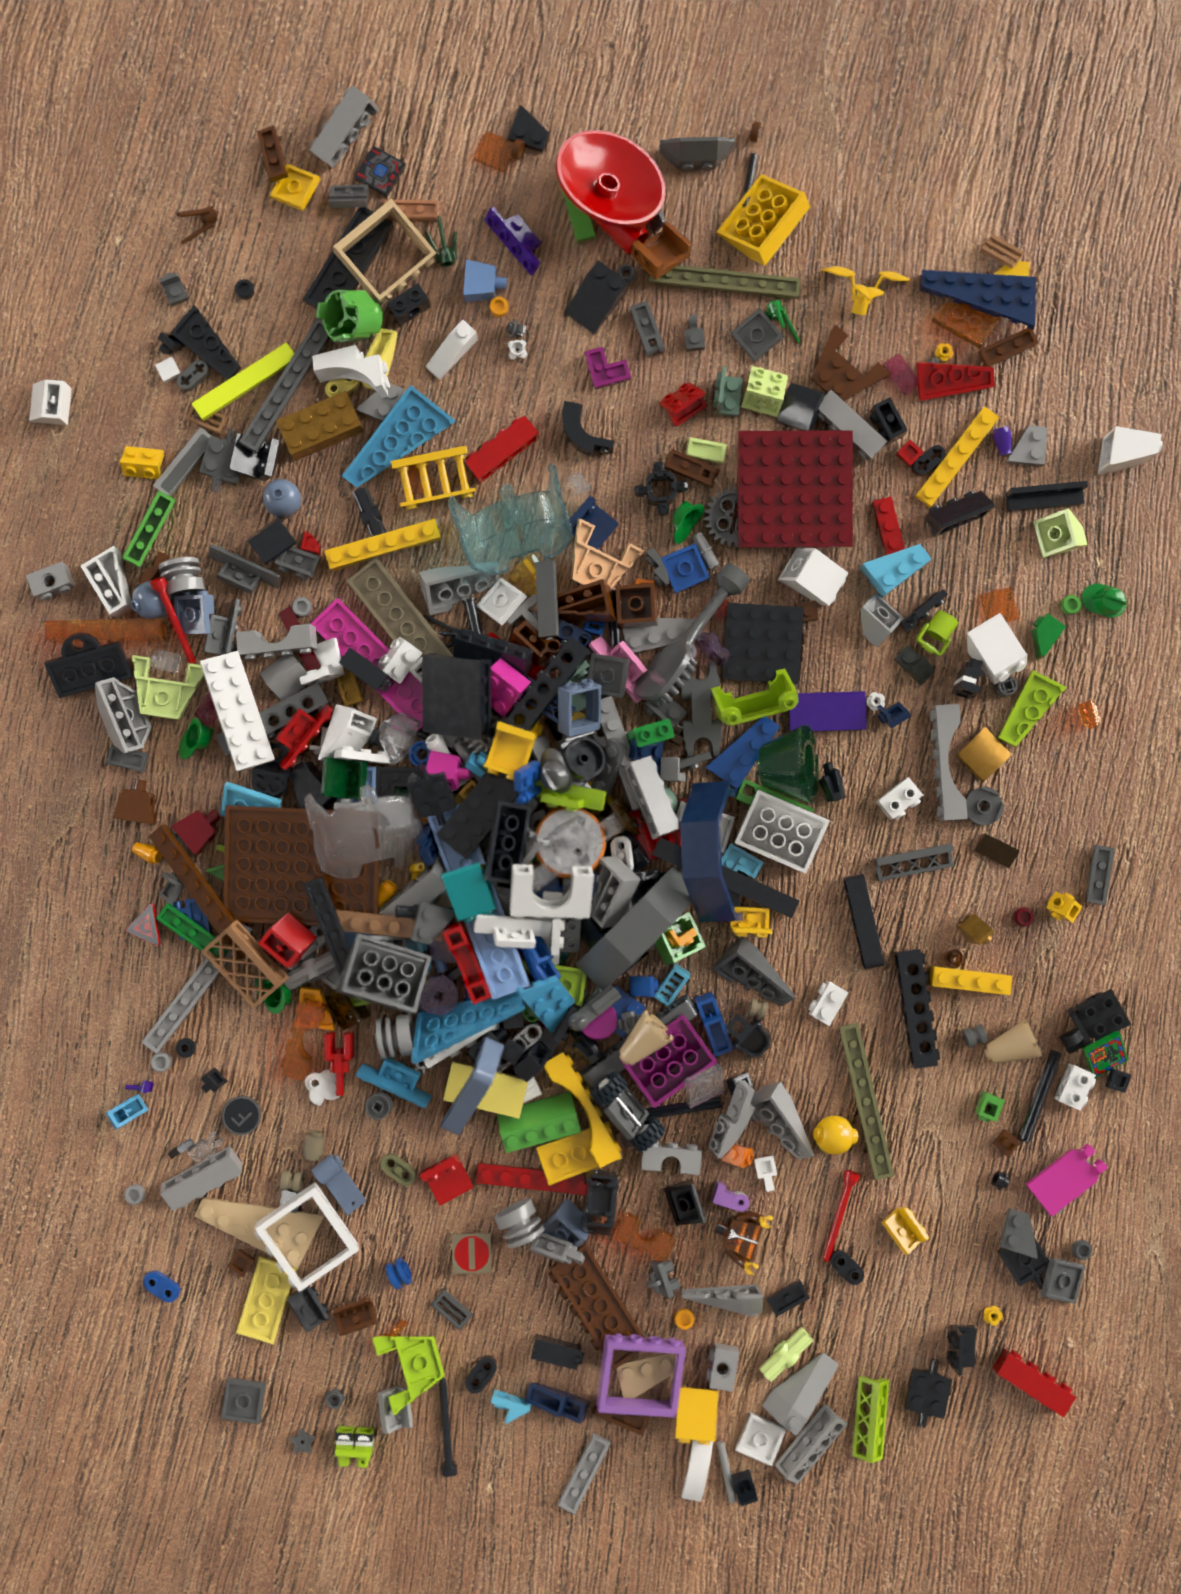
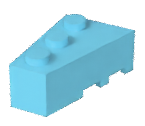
M921 544L865 562L859 569L883 598L925 566L932 558Z

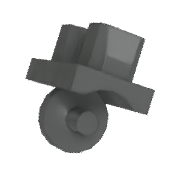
M654 1260L650 1262L653 1272L649 1273L650 1280L646 1282L647 1288H653L655 1293L661 1292L662 1296L673 1297V1292L680 1288V1284L676 1277L668 1280L667 1273L674 1271L672 1261L664 1260L660 1262Z

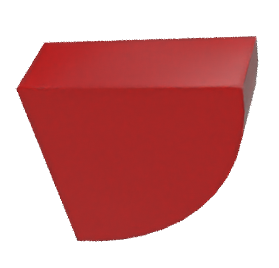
M304 531L300 550L319 555L320 547L318 541L310 533Z

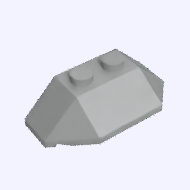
M114 677L95 682L97 708L112 743L124 754L142 749L151 730V725L147 715L140 714L137 692Z

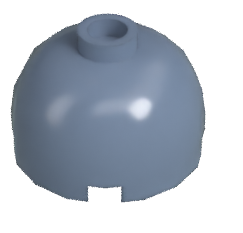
M276 479L268 483L262 495L267 511L279 518L293 516L292 514L300 509L302 503L301 493L297 486L285 479Z
M150 581L137 586L132 595V609L142 618L149 620L165 617L164 615L167 614L159 594L152 590Z

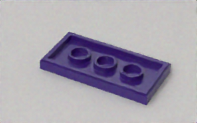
M865 691L797 693L798 704L795 708L789 710L790 732L867 729Z

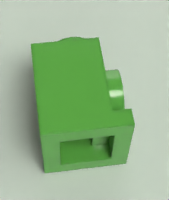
M982 1090L975 1113L979 1115L978 1119L987 1123L990 1120L997 1122L1005 1100ZM987 1104L990 1105L989 1110H985Z

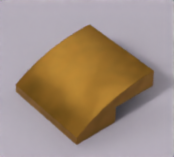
M986 727L982 728L956 754L982 783L1012 755Z

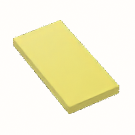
M455 1061L452 1062L444 1101L454 1102L472 1073L474 1066ZM496 1072L490 1088L477 1106V1109L519 1119L528 1082L526 1083L517 1076Z
M260 1256L236 1333L274 1344L291 1285L287 1280L288 1275L286 1272L282 1273L276 1264L278 1261ZM291 1266L296 1273L297 1268Z

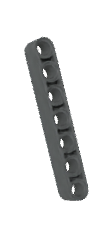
M683 995L655 1016L667 1026L682 1014L690 1021L698 1014V1009L687 995ZM629 1035L605 1051L603 1056L595 1063L582 1068L579 1074L591 1090L606 1075H610L614 1071L619 1073L625 1068L620 1061L619 1056L621 1054L619 1050Z

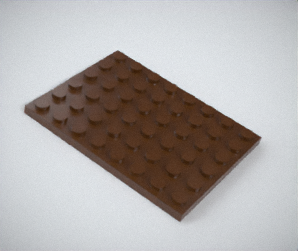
M226 805L223 905L233 919L239 922L275 924L287 913H290L303 925L320 926L303 884L323 876L335 909L378 914L381 812Z

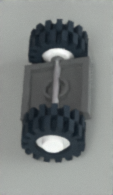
M617 1071L611 1072L605 1078L603 1077L592 1088L593 1090L590 1092L592 1098L600 1107L607 1105L604 1113L638 1152H643L653 1147L652 1145L662 1138L666 1131L664 1126L655 1116L649 1117L648 1120L646 1119L649 1112L627 1088L626 1081Z

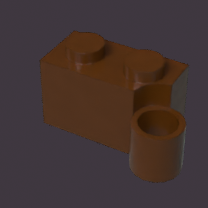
M527 620L512 632L510 642L533 649L532 663L536 667L546 657L550 659L553 654L557 655L560 651L559 647L561 644L558 640L539 638L538 631ZM549 647L554 648L556 651L550 650Z

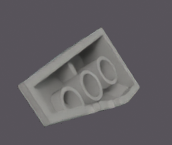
M759 1284L681 1289L682 1298L746 1314V1316H757L758 1313H762L763 1293Z

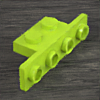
M541 781L537 782V785L542 787V791L537 798H541L540 802L547 803L549 807L558 808V805L564 806L565 810L577 811V809L583 807L599 811L604 809L605 791L572 785L568 792L557 793L546 789Z

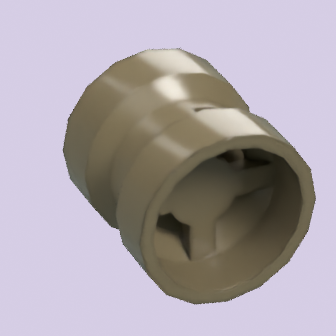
M283 1170L280 1190L287 1191L292 1189L294 1192H301L303 1172H296L294 1174Z

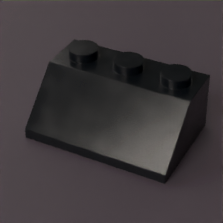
M973 490L964 494L962 499L958 500L956 497L947 501L945 506L940 507V505H936L930 508L925 518L933 537L986 516L995 505L982 490L976 493Z

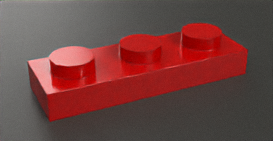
M892 496L874 500L872 505L885 556L904 550L905 547Z

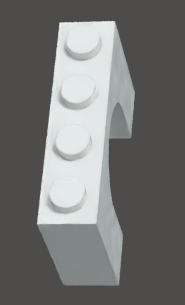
M512 864L509 905L511 916L517 918H590L594 878L592 867L572 866L571 882L567 893L556 900H544L533 892V866Z

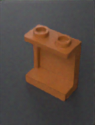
M666 221L663 223V230L643 244L639 240L632 243L631 257L657 280L690 257L691 243L674 226Z

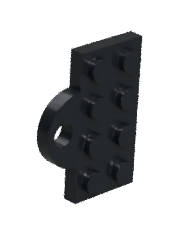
M82 632L74 633L64 641L61 649L62 657L48 660L44 663L59 698L94 689L95 682L113 677L118 681L132 678L134 675L120 640L101 645L94 636ZM80 639L84 646L76 647L73 644V640Z

